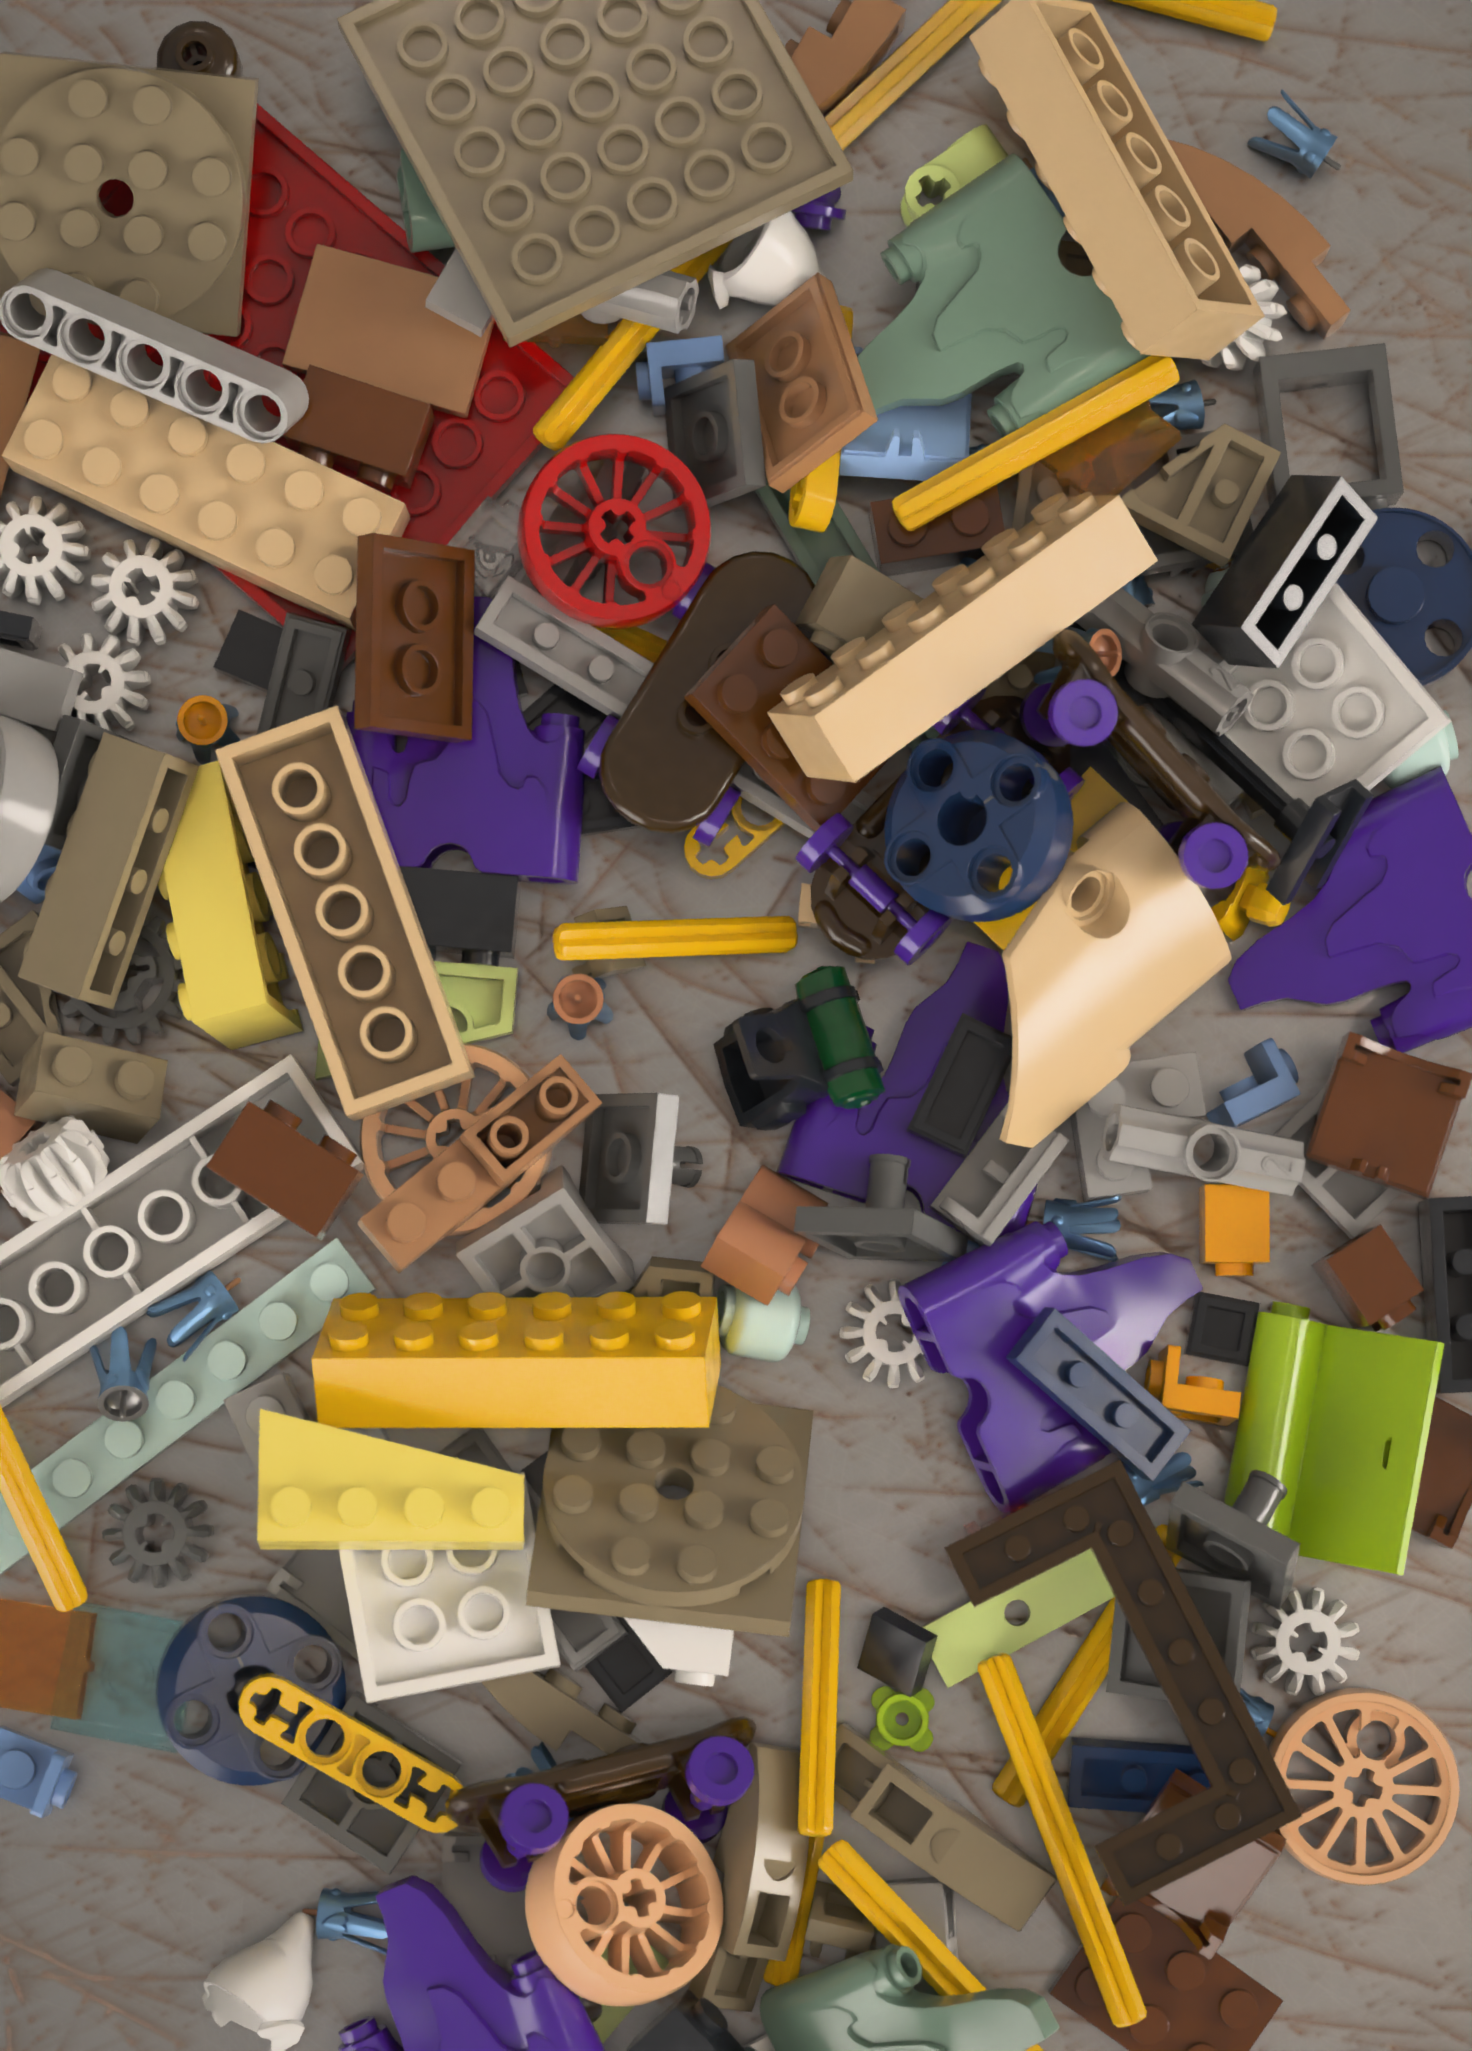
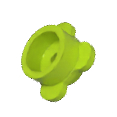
M882 1686L876 1689L871 1697V1704L876 1709V1725L869 1734L871 1742L883 1751L890 1749L893 1745L910 1746L915 1752H922L928 1749L933 1742V1734L928 1729L929 1712L935 1705L934 1697L930 1691L922 1688L920 1692L909 1697L901 1692H895L889 1686ZM899 1713L908 1715V1722L905 1725H899L896 1722V1716Z

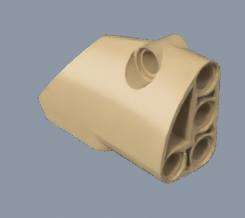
M1120 802L1078 837L1076 841L1078 850L1076 852L1069 851L1067 860L1056 881L1041 895L1002 953L1009 990L1012 1022V1075L1009 1102L999 1138L1005 1143L1034 1148L1124 1071L1131 1058L1130 1046L1231 961V953L1224 934L1200 888L1185 876L1178 856L1139 809L1127 802Z

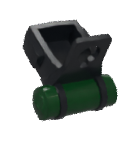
M820 966L816 970L807 973L795 984L796 999L784 1003L775 1010L772 1008H760L745 1013L744 1016L737 1018L724 1030L723 1037L713 1044L726 1092L741 1127L757 1128L764 1131L776 1130L786 1126L793 1120L799 1119L806 1113L807 1105L819 1098L829 1095L836 1107L855 1109L871 1104L880 1094L886 1092L880 1075L884 1069L881 1061L875 1055L858 1004L860 1001L858 991L855 990L854 986L850 985L845 967Z

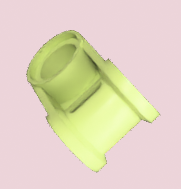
M987 124L980 125L963 135L949 146L945 152L921 168H918L909 177L900 204V214L905 226L908 227L911 222L935 206L932 203L926 204L923 207L919 204L922 192L929 199L939 195L945 200L1009 156Z

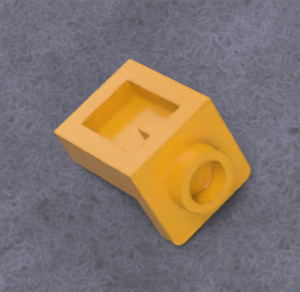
M1168 1344L1159 1352L1158 1360L1149 1359L1145 1373L1144 1388L1179 1420L1228 1426L1239 1418L1241 1392L1224 1390L1223 1380L1204 1376L1186 1377L1185 1384H1178L1181 1346Z

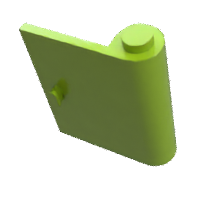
M1273 1301L1271 1313L1258 1312L1224 1503L1231 1507L1233 1506L1247 1483L1248 1476L1252 1470L1268 1473L1284 1484L1287 1488V1494L1280 1501L1267 1526L1300 1544L1298 1556L1403 1576L1444 1343L1326 1325L1309 1320L1311 1308Z

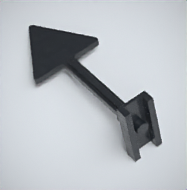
M1076 622L1070 625V627L1086 632V630L1083 629ZM1122 660L1120 668L1113 678L1137 706L1144 703L1154 705L1169 722L1275 820L1274 827L1291 842L1266 890L1284 906L1292 902L1304 879L1315 890L1322 887L1374 795L1357 779H1354L1315 798L1311 807L1301 798L1294 800L1225 734L1218 737L1170 697L1153 698L1135 690L1126 680L1124 675L1126 662Z

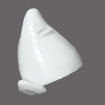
M791 211L736 237L723 255L718 270H715L711 265L708 270V279L713 297L719 309L728 306L729 296L775 307L816 273H820L824 277L825 275L820 268L812 241Z
M303 1912L295 1913L276 1932L264 1940L225 1958L210 1972L203 1983L206 1991L202 2000L205 2009L212 2011V2016L220 2027L233 2021L255 2031L261 2038L271 2040L272 2051H285L299 2042L305 2028L301 2020L309 2003L313 1984L311 1961L316 1925L310 1915Z

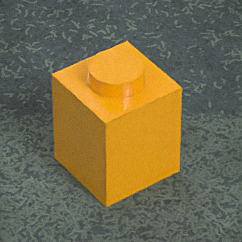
M1204 1184L1199 1187V1264H1215V1276H1254V1264L1270 1262L1269 1192L1231 1184Z

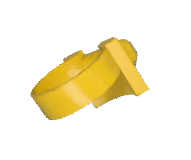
M1246 866L1245 871L1236 881L1235 887L1228 898L1211 907L1221 930L1232 941H1235L1244 934L1250 920L1269 927L1279 926L1284 922L1291 902L1283 906L1266 890L1269 880L1268 872Z

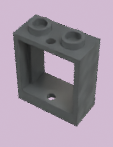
M1385 343L1259 357L1253 369V380L1261 442L1281 452L1266 483L1269 507L1290 478L1280 393L1368 383L1380 479L1350 482L1348 484L1371 510L1396 505L1404 493Z

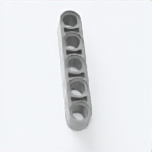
M49 268L36 270L6 291L0 300L1 323L7 332L18 340L248 440L258 443L274 442L296 424L308 409L309 395L307 388L302 380L292 372L60 271ZM30 294L38 297L44 304L46 316L38 313L31 305ZM87 319L93 320L101 327L105 337L104 341L99 340L91 333ZM145 344L157 349L162 357L163 366H159L151 361L147 355ZM203 370H208L217 376L222 386V392L216 391L209 386L205 380ZM262 395L270 397L277 403L281 417L274 416L267 411L261 399Z

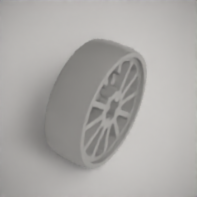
M0 715V903L20 886L34 866L52 824L59 787L58 761L51 742L46 736L29 725Z

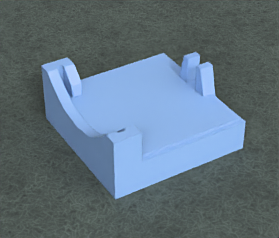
M854 347L858 357L863 349L861 347ZM972 393L943 406H900L878 414L877 422L841 449L839 475L925 481L969 457Z

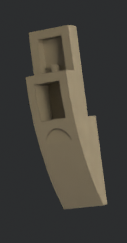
M550 1668L545 1676L538 1671L481 1682L506 1711L529 1732L556 1752L571 1730L606 1754H612L623 1747L641 1742L639 1738L631 1734L637 1723L607 1703H604L598 1712L577 1698L583 1687L555 1668Z
M847 1723L841 1724L836 1730L834 1799L852 1812L850 1817L937 1880L990 1915L1020 1932L1053 1887L1057 1877L958 1802L946 1799Z
M750 1742L748 1752L754 1763L752 1783L738 1801L730 1804L713 1858L714 1866L725 1873L721 1885L724 1908L721 1934L711 1958L691 1980L689 1990L699 2000L706 1998L717 2008L746 2012L753 2011L768 1960H786L800 1905L809 1845V1836L800 1834L797 1829L800 1749Z

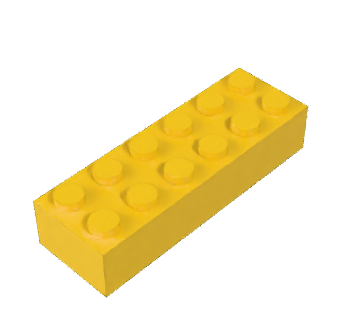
M615 1291L605 1293L600 1297H570L562 1292H546L536 1297L506 1298L500 1293L483 1292L470 1298H442L435 1293L422 1292L412 1294L407 1298H377L370 1293H353L343 1298H333L312 1356L317 1421L319 1424L335 1428H706L710 1425L721 1369L717 1297H700L696 1293L689 1291L672 1292L664 1297H635L628 1292Z

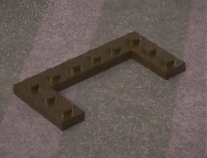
M1118 1460L944 1547V1550L973 1608L1090 1549L1211 1785V1787L1094 1846L1123 1906H1127L1303 1816L1121 1460Z

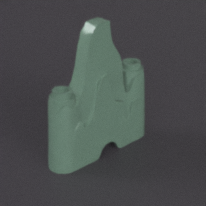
M1010 154L911 222L906 229L888 240L889 248L880 253L884 265L899 285L910 280L913 283L919 282L920 286L910 303L857 357L876 415L900 406H943L960 400L995 379L1015 372L1020 377L994 397L995 405L987 410L992 425L1003 438L1150 356L1141 354L1140 351L1136 350L1127 341L1121 329V322L1123 321L1111 298L1099 289L1093 276H1078L1069 272L1062 265L1058 251L1061 246V239L1066 232L1063 218L1027 165L1016 154Z
M894 1944L861 1953L768 1989L761 1996L760 2001L761 2020L775 2051H1026L1028 2048L1047 2039L1060 2028L1046 1999L1025 1988H995L963 1995L936 1996L913 1989L914 1985L919 1983L922 1977L920 1961L915 1952L909 1947H900Z

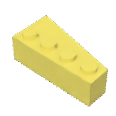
M218 760L200 765L157 885L162 897L170 901L173 922L167 923L166 934L174 958L181 960L185 982L178 984V998L183 1014L188 1021L192 1020L194 1024L230 1050L302 1032L303 1028L298 1009L289 1010L283 1004L278 982L289 979V973L284 954H278L272 936L269 932H265L263 922L269 921L270 916H273V911L260 876L257 872H249L248 863L255 861Z
M260 1409L257 1541L260 1549L523 1550L524 1475Z

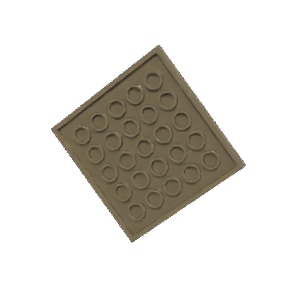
M374 0L337 18L341 34L509 348L853 181L854 170L759 0Z

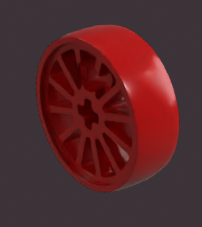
M626 434L596 435L576 441L553 455L538 471L527 489L520 508L517 524L518 548L522 564L532 585L539 594L558 610L571 618L590 624L595 628H633L652 622L671 611L686 597L698 581L710 551V512L707 500L697 479L689 468L669 450L637 436ZM606 459L612 461L610 499L604 500L588 467V462ZM624 461L638 464L649 471V474L630 501L621 499ZM575 470L593 505V509L586 507L559 488L558 480L569 471ZM656 479H662L674 492L676 498L642 513L638 505ZM546 497L553 499L583 520L584 524L543 520L541 507ZM680 509L684 512L688 533L651 531L646 529V524ZM604 518L611 524H615L620 520L627 524L628 529L623 536L627 544L624 545L617 538L609 543L603 540L601 533L606 527ZM540 533L581 537L583 541L549 557L543 551ZM669 545L686 548L682 567L676 564L675 555ZM646 552L656 555L660 560L661 580L653 584H644L637 581L630 572V557ZM583 553H589V561L571 586H567L552 569ZM598 563L605 565L602 603L592 601L579 594L580 589ZM615 578H617L622 589L629 595L636 597L639 603L619 605L614 602Z

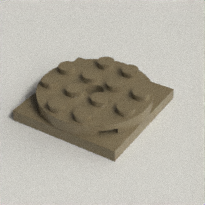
M5 51L0 53V300L6 291L34 271L49 268L81 280L198 332L237 337L241 330L259 78ZM113 179L123 181L132 190L134 202L127 214L114 216V214L108 212L103 207L98 195L106 181ZM30 294L31 305L38 313L46 316L44 304L38 297ZM87 319V323L98 325L93 320Z
M717 1386L710 1425L706 1428H551L527 1586L526 1606L789 1637L814 1410L756 1404L725 1387ZM663 1486H678L685 1488L690 1494L682 1499H669L662 1496L657 1489Z

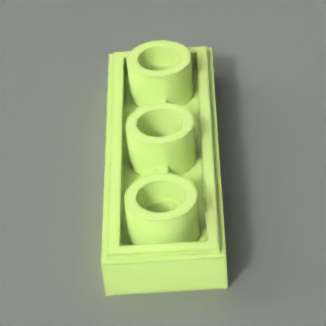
M1090 1549L975 1608L968 1601L922 1627L937 1635L931 1659L947 1688L977 1673L978 1663L982 1660L1000 1653H1007L1009 1655L1115 1596ZM1014 1600L1023 1601L1028 1608V1616L1020 1624H1010L1005 1618V1608Z

